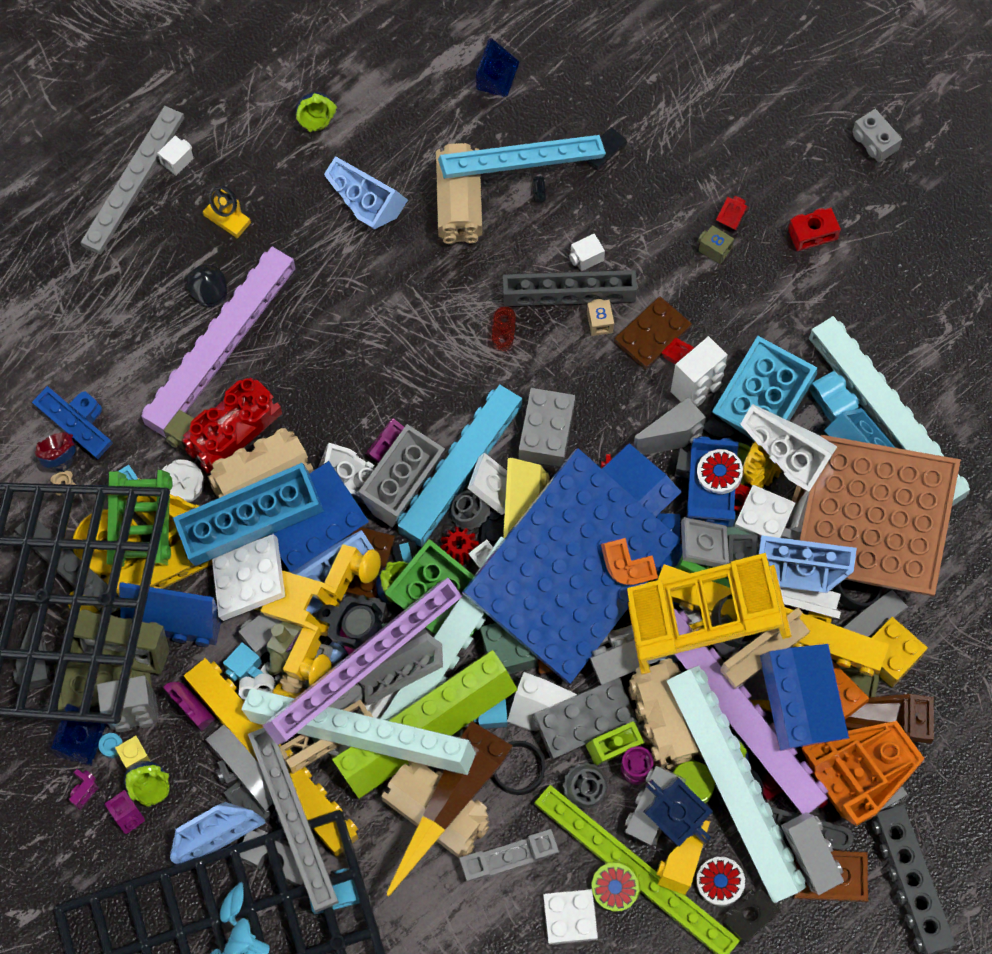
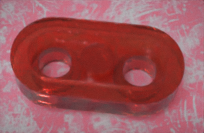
M500 307L494 313L492 344L498 350H507L514 343L516 314L510 307ZM503 318H506V319H508L509 321H508V322H502L501 320H502ZM501 338H505L507 341L500 342L499 340Z

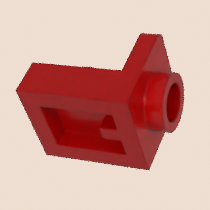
M735 195L733 199L727 197L716 221L737 230L745 211L749 208L744 205L746 201Z
M675 338L661 353L666 360L676 364L692 351L694 347Z

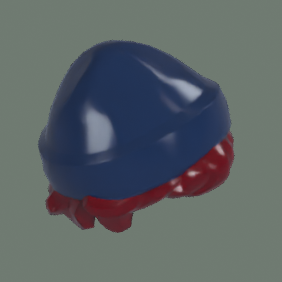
M61 432L42 440V442H38L34 453L38 457L40 464L57 472L68 470L76 452L75 444L72 441L73 435Z

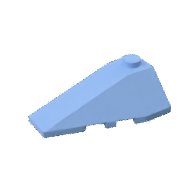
M360 530L331 546L295 571L288 572L324 583L342 544L357 548L362 555L374 548L363 531ZM312 596L306 611L312 614L318 612L324 605L318 598Z

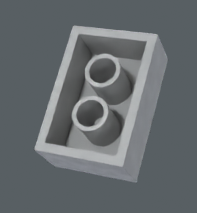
M535 388L530 389L519 446V460L559 467L564 464L575 406V395Z
M146 676L130 678L121 721L118 724H108L112 731L125 732L130 730V727L135 726L148 728L153 726V723L159 722L156 695ZM119 680L97 684L101 713L112 714Z

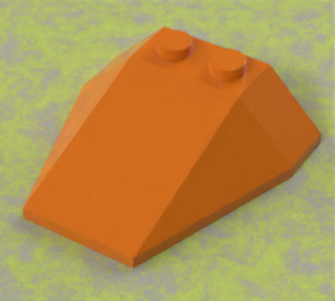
M897 721L848 731V739L802 747L807 763L813 771L814 779L816 781L820 780L829 792L826 795L840 816L855 826L877 815L925 759Z

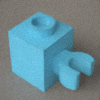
M243 642L223 662L226 669L224 673L234 682L236 680L240 681L243 677L254 679L263 673L257 669L262 664L260 657Z

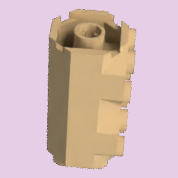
M466 143L448 144L444 146V151L440 152V149L436 151L438 235L443 238V242L446 244H453L455 242L475 243L478 241V237L482 235L480 174L444 179L438 161L440 155L473 151L471 150V145Z
M281 428L274 435L257 440L253 444L255 449L252 452H247L245 448H241L226 459L216 460L212 464L214 469L208 478L216 497L220 498L300 463L305 465L309 473L313 471L311 463L307 465L308 456L298 437L294 435L293 431L288 432L286 428Z
M671 658L658 662V665L651 666V672L641 674L640 667L636 668V674L632 675L631 680H629L630 686L627 689L631 701L635 700L637 706L635 715L638 723L644 722L645 724L642 737L645 745L649 744L653 767L660 766L665 768V765H667L668 770H672L684 762L695 761L694 757L698 755L702 759L703 756L667 683V680L681 674L678 663H673Z
M408 761L409 766L404 764L391 779L387 786L391 790L389 794L384 791L382 800L418 827L443 773L440 771L433 772L428 768V765ZM471 800L437 839V842L458 858L462 855H470L475 847L473 845L478 837L482 839L489 829L487 807L479 800Z

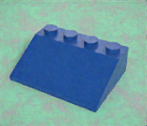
M630 443L602 468L603 471L655 517L681 493L663 471Z
M329 461L309 473L324 512L272 533L278 538L280 557L290 572L295 571L369 522Z
M120 582V598H138L140 585ZM153 587L149 588L142 622H155L164 626L166 637L172 638L173 641L178 643L192 641L202 647H208L209 644L216 645L222 619L218 616V608L213 597ZM120 607L121 618H133L135 608Z
M828 644L792 647L769 651L760 655L780 751L849 738Z

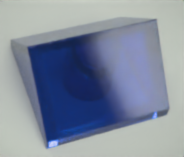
M489 38L476 72V90L507 97L520 61L492 38Z
M66 704L64 711L79 712L80 708ZM61 720L51 750L59 758L92 766L106 723Z

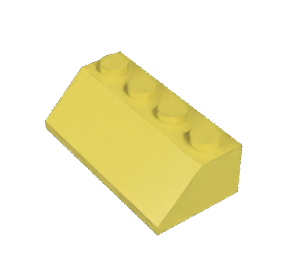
M508 458L504 539L550 482L549 474L539 464Z

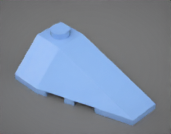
M336 156L324 174L335 190L342 196L344 202L354 212L357 219L374 229L397 219L408 201L396 190Z

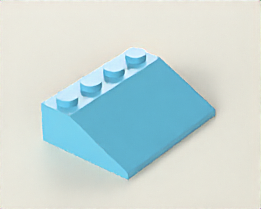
M757 336L712 413L755 441L741 426V422L751 405L754 404L790 421L817 375V367Z

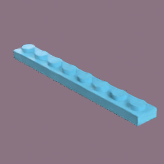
M600 135L443 154L439 156L438 161L445 179L603 158L606 153Z

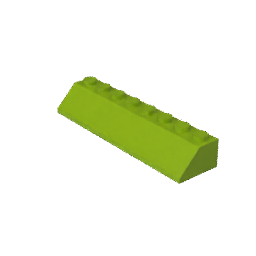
M491 650L388 721L451 736L518 689L496 653ZM351 746L332 758L358 798H361L392 777L404 764L409 765L408 760Z

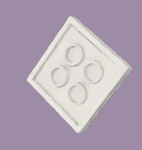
M274 534L212 559L218 616L223 621L286 597L278 538Z

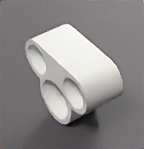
M266 673L259 674L254 679L243 677L239 682V696L246 700L250 688L273 693L274 678ZM266 685L269 688L262 689L259 688V686Z

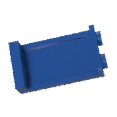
M709 437L693 438L687 518L733 527L735 520V489L723 495L706 491L699 482L697 467L705 454L716 449L728 450L737 456L739 442H734L728 438L721 440H711Z

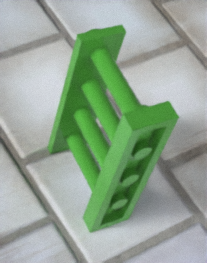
M163 470L157 471V479L128 480L126 474L118 471L109 472V486L166 487L169 490L173 486L170 473ZM108 496L107 541H118L127 502L126 496ZM170 496L155 563L161 565H168V559L171 558V548L169 546ZM157 497V502H136L134 512L157 511L159 497ZM153 525L131 526L129 535L152 534ZM107 550L108 565L112 566L116 550ZM125 551L122 567H124V561L127 558H146L147 552Z

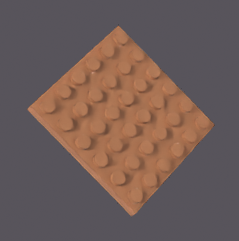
M821 435L822 438L836 445L837 449L809 492L800 541L857 548L854 572L844 580L935 597L961 459Z

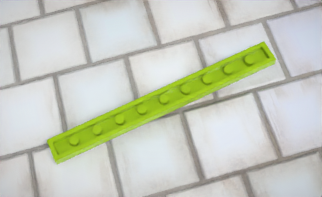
M549 785L536 800L535 806L607 864L620 861L630 865L638 875L641 885L640 892L715 954H730L740 942L736 936L686 895L658 885L660 876L656 875L657 872L554 787Z

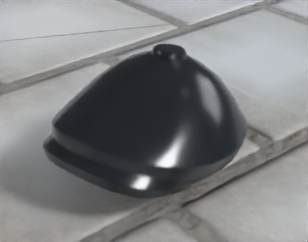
M206 264L197 266L190 272L187 278V288L191 296L201 305L211 307L218 305L226 299V278L219 268Z

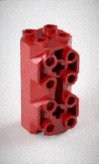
M251 377L238 380L225 392L224 400L219 405L202 411L191 421L190 430L183 435L184 439H182L186 446L185 450L193 459L197 457L201 461V467L209 474L214 469L212 464L216 460L226 459L232 456L238 449L244 448L281 416V406L278 402L272 403L273 395L258 380H253Z

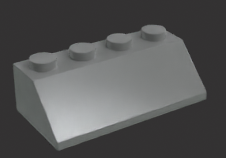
M407 424L358 491L359 496L374 516L393 527L440 461L445 448Z

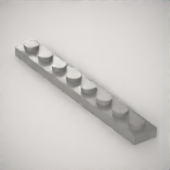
M164 106L81 241L82 247L100 255L102 254L159 161L158 152L173 138L184 120L183 113Z
M264 727L249 733L248 736L314 911L317 913L338 904V898L279 744L277 745Z

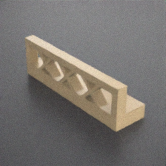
M799 608L787 615L792 637L782 639L779 628L768 630L723 663L720 671L734 689L762 669L760 655L769 651L791 648L810 633V630L800 620L802 611Z
M361 699L343 709L344 711L353 712L360 708L363 715L373 717L371 712L367 711ZM301 734L282 745L280 749L292 774L343 744L321 739L308 746L310 736ZM293 746L302 748L301 752L290 758L285 752Z

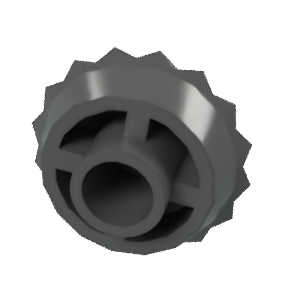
M470 490L461 492L452 503L450 513L452 522L462 529L473 530L475 527H480L483 522H486L487 516L491 514V506Z
M587 762L577 764L574 768H570L569 773L565 776L563 784L565 789L564 795L578 808L581 807L584 810L594 808L606 796L608 788L607 777L603 774V770L595 764Z

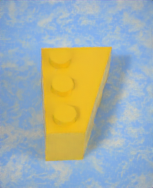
M170 494L169 545L172 547L181 539L173 517L199 506L184 501L179 496ZM137 496L136 502H157V497ZM156 511L135 512L148 525H154Z

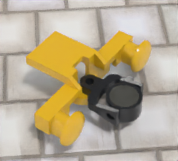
M342 544L324 583L282 571L286 597L263 605L260 612L265 616L303 627L283 667V671L290 677L301 681L309 680L311 686L331 670V661L327 655L321 654L315 658L321 642L318 640L320 636H328L333 642L356 650L382 629L380 619L383 613L374 602L369 601L364 595H360L358 598L347 596L343 599L354 575H358L363 583H370L376 578L381 566V558L376 550H368L362 555L357 548ZM312 596L318 598L324 605L318 611V620L310 612L306 611ZM341 627L349 638L340 636Z

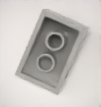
M686 398L638 433L634 438L633 447L643 455L684 448L688 444H692L693 438L702 437L705 416L689 398Z

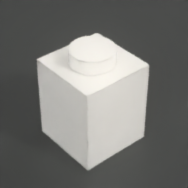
M174 136L158 152L160 164L177 175L194 159L191 150L192 146L186 140H180Z
M592 234L571 244V254H569L572 264L574 266L577 265L582 272L604 261L605 250L596 235Z

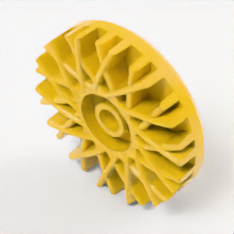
M756 442L751 446L744 462L743 478L751 486L755 485L763 488L764 484L769 486L773 482L774 476L778 478L782 470L776 462L774 463L769 458L770 455Z
M108 509L102 511L96 540L107 541ZM92 514L80 522L74 532L73 539L86 540ZM132 519L131 526L137 525V523ZM129 535L128 542H142V535ZM73 549L74 554L82 560L84 549ZM93 550L90 569L100 578L101 575L110 577L112 566L107 564V550ZM127 558L122 568L130 567L140 558Z

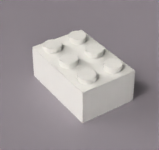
M709 336L675 364L671 393L680 402L689 398L698 407L704 402L708 393L716 392L722 385L721 381L724 376L727 354Z

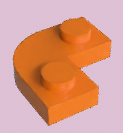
M626 538L601 544L607 570L610 576L618 583L633 585L658 578L653 555L631 561Z

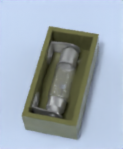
M89 610L79 611L70 652L93 653L101 614L92 613ZM111 615L102 654L125 656L133 618L124 619ZM142 622L132 669L156 674L162 673L170 651L164 626L155 622ZM143 655L147 656L145 659L140 658Z

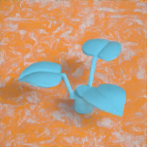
M240 882L229 892L221 907V921L224 923L229 921L234 925L231 937L222 954H268L269 945L255 939L256 936L251 934L249 921L245 918L238 922L235 920V915L239 913L243 902V883ZM215 949L210 954H221V950Z

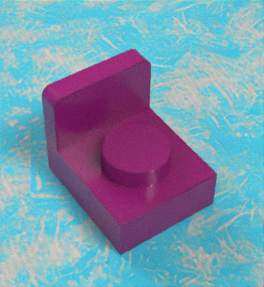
M76 769L74 774L83 783L73 788L69 801L81 810L99 787L94 782L96 778L87 770L82 773Z
M125 790L105 803L125 834L137 828L145 821Z

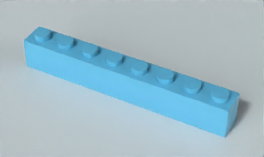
M499 385L496 390L490 391L486 398L487 403L483 408L479 407L473 417L474 421L471 425L467 424L464 427L461 439L458 443L455 441L451 445L448 457L438 463L435 475L425 481L422 493L412 499L409 511L407 513L404 512L397 521L399 534L411 542L415 541L419 547L422 548L452 506L455 497L462 492L471 479L479 456L483 453L489 454L522 408V398L505 387Z

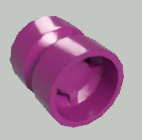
M635 746L628 749L621 763L622 777L630 784L639 785L646 782V777L653 768L652 754L643 747Z

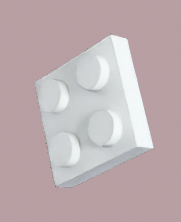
M483 453L477 460L468 489L501 515L505 513L507 470L486 453Z
M752 485L734 527L749 534H757L759 538L761 536L781 538L795 502Z
M592 889L543 895L549 945L598 939Z

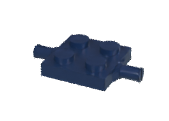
M677 776L663 789L653 779L650 780L649 783L655 789L648 783L645 787L655 797L653 802L643 812L678 846L693 835L698 837L703 844H706L708 841L701 834L708 840H710L711 836L701 827L704 820L713 811Z

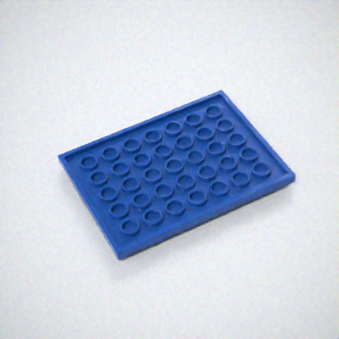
M577 448L462 593L567 684H571L590 659L589 657L593 655L592 651L600 646L629 608L627 588L648 583L646 581L633 585H624L615 581L607 570L601 544L626 538L631 561L653 555L657 571L680 541V538Z

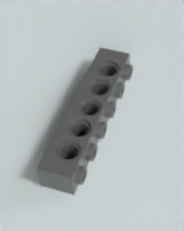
M636 270L503 275L504 306L587 304L596 299L610 300V303L636 302Z
M901 805L879 812L873 817L874 821L871 822L875 835H879L881 839L880 850L883 857L889 861V875L891 880L897 883L899 889L897 897L900 904L905 905L907 914H905L908 927L914 930L916 936L914 944L917 951L922 952V954H937L952 949L956 944L905 806ZM889 830L897 831L900 839H892L889 836ZM897 854H906L908 857V863L900 862L897 858ZM906 876L914 877L917 881V886H909L906 882ZM916 899L922 900L926 906L925 910L917 909L914 901ZM923 923H930L934 928V934L926 933L923 929Z

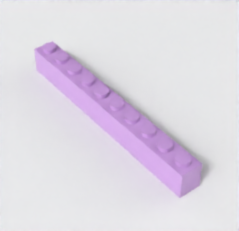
M271 247L268 252L262 254L259 264L255 269L252 268L249 271L246 281L243 285H239L236 288L233 298L230 302L227 301L223 305L220 315L210 322L206 333L199 336L193 350L185 354L182 364L178 369L172 371L166 385L158 389L153 402L145 406L142 412V419L146 426L166 438L163 430L179 409L185 413L189 410L294 272V259L274 247Z
M449 578L437 583L262 726L277 745L287 741L463 596Z
M674 609L679 635L694 632L689 625L692 621L683 610L679 613L678 610ZM707 646L675 654L687 670L700 666L706 673L708 685L711 691L717 695L718 705L722 713L727 716L732 727L802 814L805 812L810 814L828 799L826 795L829 792L820 780L815 782L810 775L813 771L805 761L802 763L798 761L795 757L798 753L795 748L780 751L774 723L769 725L764 718L767 715L759 704L754 706L749 700L752 695L744 685L734 689L721 673L722 665L719 663V660L722 658L713 647L709 650Z

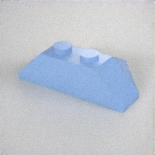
M761 536L759 554L766 553L769 565H775L780 587L828 593L854 572L857 548Z
M227 802L219 804L176 828L170 855L171 861L179 864L215 852L265 824V820L253 810Z

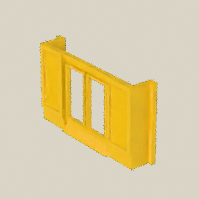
M766 553L731 561L729 564L627 588L629 597L628 607L641 674L651 672L649 660L779 628L782 639L792 637L775 565H769ZM728 577L738 621L712 627L703 583ZM696 585L705 629L679 635L671 591Z

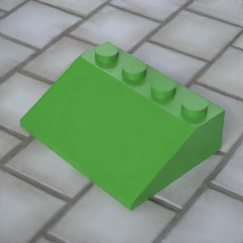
M429 539L384 594L405 610L437 583L446 578L450 579L462 595L463 590L471 582L474 575ZM457 601L428 624L426 628L436 635ZM474 628L470 636L477 630L476 628Z

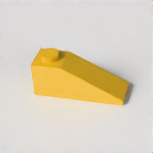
M707 820L704 821L701 827L706 833L710 824ZM693 835L687 838L669 854L665 862H660L656 875L660 876L658 885L686 895L691 886L703 847V842L698 837Z

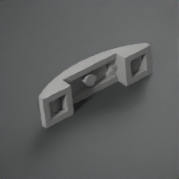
M891 590L861 612L844 628L871 637L891 617H898L908 606Z
M225 725L221 726L205 740L218 756L224 760L266 812L274 805L259 763Z
M549 829L502 847L460 857L459 860L466 881L469 882L530 865L559 853L552 830Z

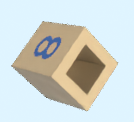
M596 299L588 303L587 316L591 336L613 333L614 320L610 300Z

